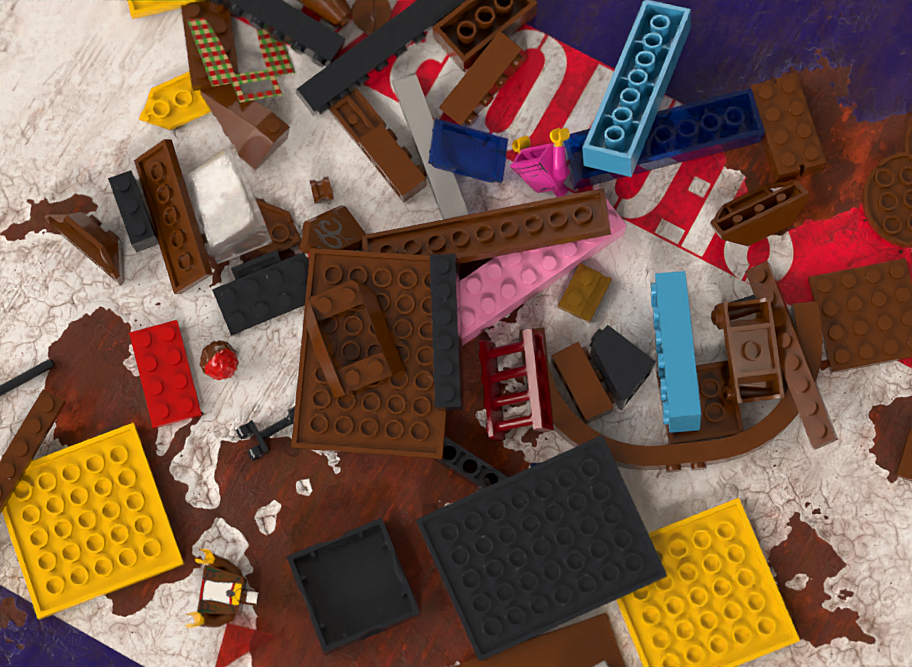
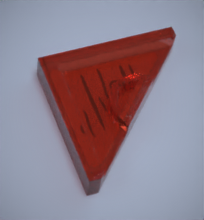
M227 623L215 667L230 665L272 640L274 635Z

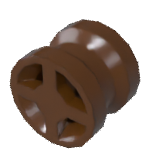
M328 176L323 177L319 181L309 180L315 204L320 203L324 199L334 200Z

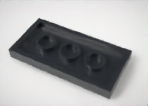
M299 253L212 289L231 336L305 305L309 268L305 253Z

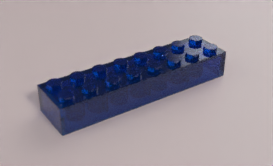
M748 88L658 111L632 175L760 143L765 131L752 89ZM590 129L570 133L569 139L563 141L565 161L570 170L569 175L574 190L627 177L584 166L583 145Z

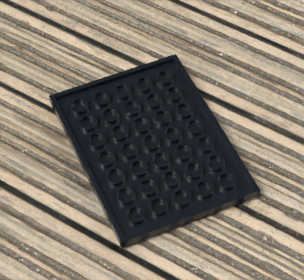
M603 435L416 519L417 525L479 662L668 576Z

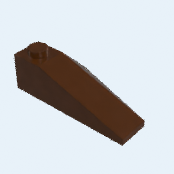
M232 85L200 90L202 98L213 116L218 120L225 136L229 138L236 154L255 171L288 139L290 126L271 110L255 100L239 103Z

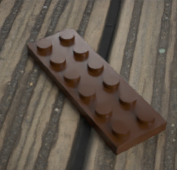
M164 139L136 158L134 163L174 294H182L212 276L213 273L171 139Z

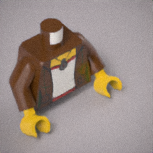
M199 549L206 556L204 560L195 558V561L200 564H209V566H204L197 612L194 611L186 614V616L190 615L194 618V624H186L187 628L198 626L218 628L232 622L236 616L241 615L243 604L258 605L259 591L246 589L247 579L242 577V570L229 559L213 554L209 549Z

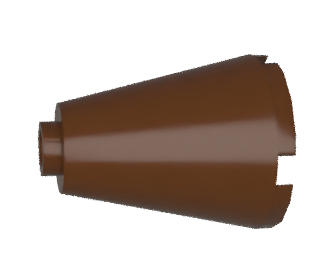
M297 0L334 28L338 26L343 28L352 20L350 17L352 10L346 0Z

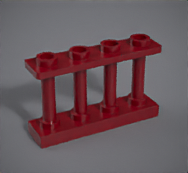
M532 328L522 330L523 339L521 342L496 347V344L490 341H479L480 349L478 356L482 366L481 382L484 386L485 395L483 404L487 415L486 431L490 439L503 441L506 439L505 430L529 425L533 426V430L541 432L554 431L544 334L541 331ZM522 351L525 352V366L498 371L497 357ZM522 376L528 377L529 388L526 391L501 396L500 381ZM530 400V415L508 420L503 419L502 406Z

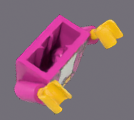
M557 128L551 131L550 139L555 143V147L552 143L530 148L531 142L526 135L512 142V148L515 152H518V155H516L510 168L537 193L552 191L556 197H560L568 192V187L564 184V181L569 176L570 170L566 165L565 147H563V141L568 140L570 137L568 128Z

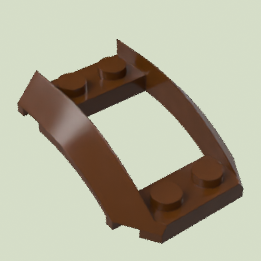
M353 279L309 297L305 323L334 398L405 370L375 292L359 280ZM364 303L382 351L336 369L318 321Z

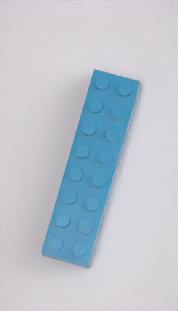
M650 0L643 1L583 145L584 166L632 177L691 29V9Z

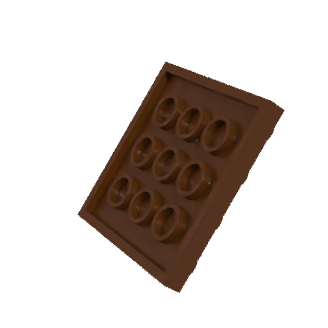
M906 258L811 276L807 279L813 302L818 301L823 345L830 374L912 358V282Z

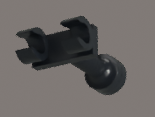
M295 406L288 409L287 418H282V420L275 422L267 427V429L265 428V430L259 431L253 420L236 429L241 440L254 433L260 445L247 451L252 461L270 453L265 443L266 438L290 426V424L293 425Z

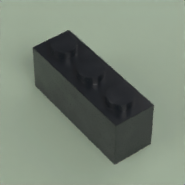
M129 170L108 178L128 237L136 253L159 245L137 180L132 171Z

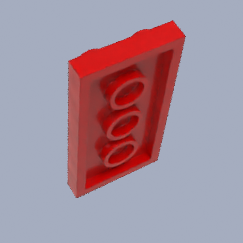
M178 320L129 332L152 427L156 429L202 416Z

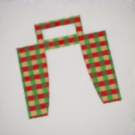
M206 19L187 20L211 86L232 83L239 103L283 95L276 76L295 73L284 42H277L264 29H256L267 70L235 74L225 50ZM270 79L274 90L243 95L240 84Z

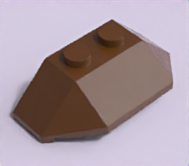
M798 180L764 184L722 205L714 219L711 220L710 225L722 240L750 246L791 226L810 195Z
M83 212L47 214L44 217L54 230L120 286L124 283L123 249L118 242L120 238L110 229L107 232L100 227L102 223L94 215L91 214L88 217Z

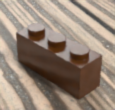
M381 123L358 140L359 148L404 203L427 186L425 178L427 174L419 164L415 166L411 161L412 155L405 146L402 148L396 142L398 138L390 128L386 130Z
M576 342L552 354L551 362L583 422L588 425L612 413L614 408L612 404L615 401L610 391H605L602 387L601 382H603V378L599 370L592 368L589 362L592 360L589 351L585 346L581 347L579 342Z

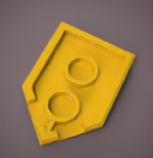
M190 71L151 88L139 120L173 130L211 111L202 98L200 90L193 91Z

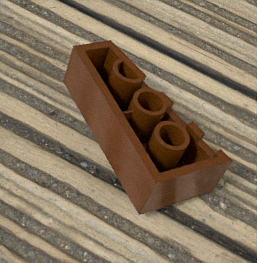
M499 31L439 108L464 129L467 126H472L478 119V114L481 110L491 103L497 92L529 57L521 47Z

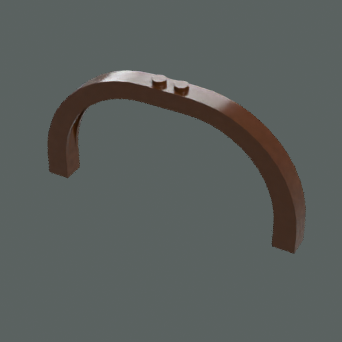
M818 301L794 303L790 308V315L816 380L820 369L823 346ZM544 327L532 328L544 334L555 432L573 447L602 435L579 419L559 394L549 368ZM519 330V340L521 342L523 339V331ZM524 351L521 352L523 366H525L526 363ZM525 376V379H526V382H527V386H528V377ZM787 386L784 393L785 398H782L778 405L764 419L751 428L730 437L711 441L659 446L632 445L604 436V439L617 467L635 470L666 469L667 473L680 472L683 467H691V470H703L707 468L706 465L729 462L759 450L780 435L799 412L789 386Z

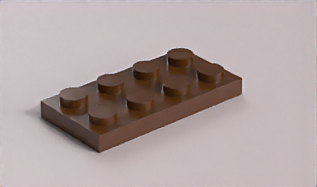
M210 0L181 6L193 91L233 85L231 83L211 86L187 21L198 18L206 19L225 50L234 73L239 74L229 9L222 4L218 6Z

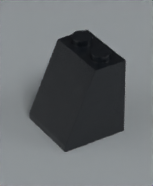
M607 325L604 330L599 328L592 336V342L589 345L591 347L590 356L599 370L607 389L612 394L617 407L623 410L650 376L656 361Z

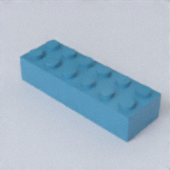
M686 272L656 273L655 282L650 283L651 307H653V327L656 335L655 347L656 353H658L657 365L661 384L660 396L661 401H664L662 410L663 424H668L669 433L700 430L701 409Z

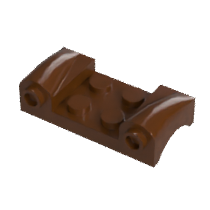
M770 297L739 302H723L715 305L714 310L711 312V320L713 325H716L719 330L723 329L730 373V379L726 380L725 385L722 386L723 399L727 400L729 405L785 398Z

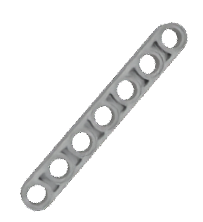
M412 73L392 80L394 91L422 166L427 174V179L442 219L468 215L469 213L416 74Z

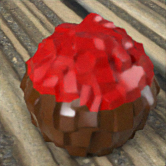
M222 340L213 341L210 345L203 348L199 363L204 374L213 380L219 381L231 378L239 365L237 351L228 342Z

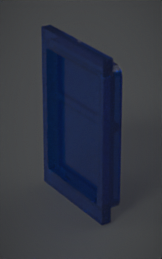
M435 118L428 164H432L434 168L485 182L502 183L508 138Z

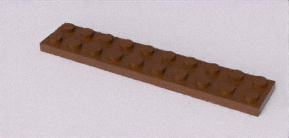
M604 188L366 234L362 235V245L364 252L427 256L455 253L460 258L461 264L612 234Z

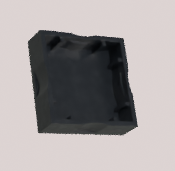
M382 518L352 529L337 539L320 542L286 556L297 586L305 600L310 613V619L325 655L421 616Z

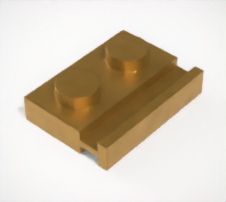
M580 263L558 304V308L590 324L612 278H608L602 275V273Z

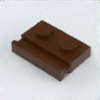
M357 88L329 108V112L358 147V140L381 123L386 128V123Z

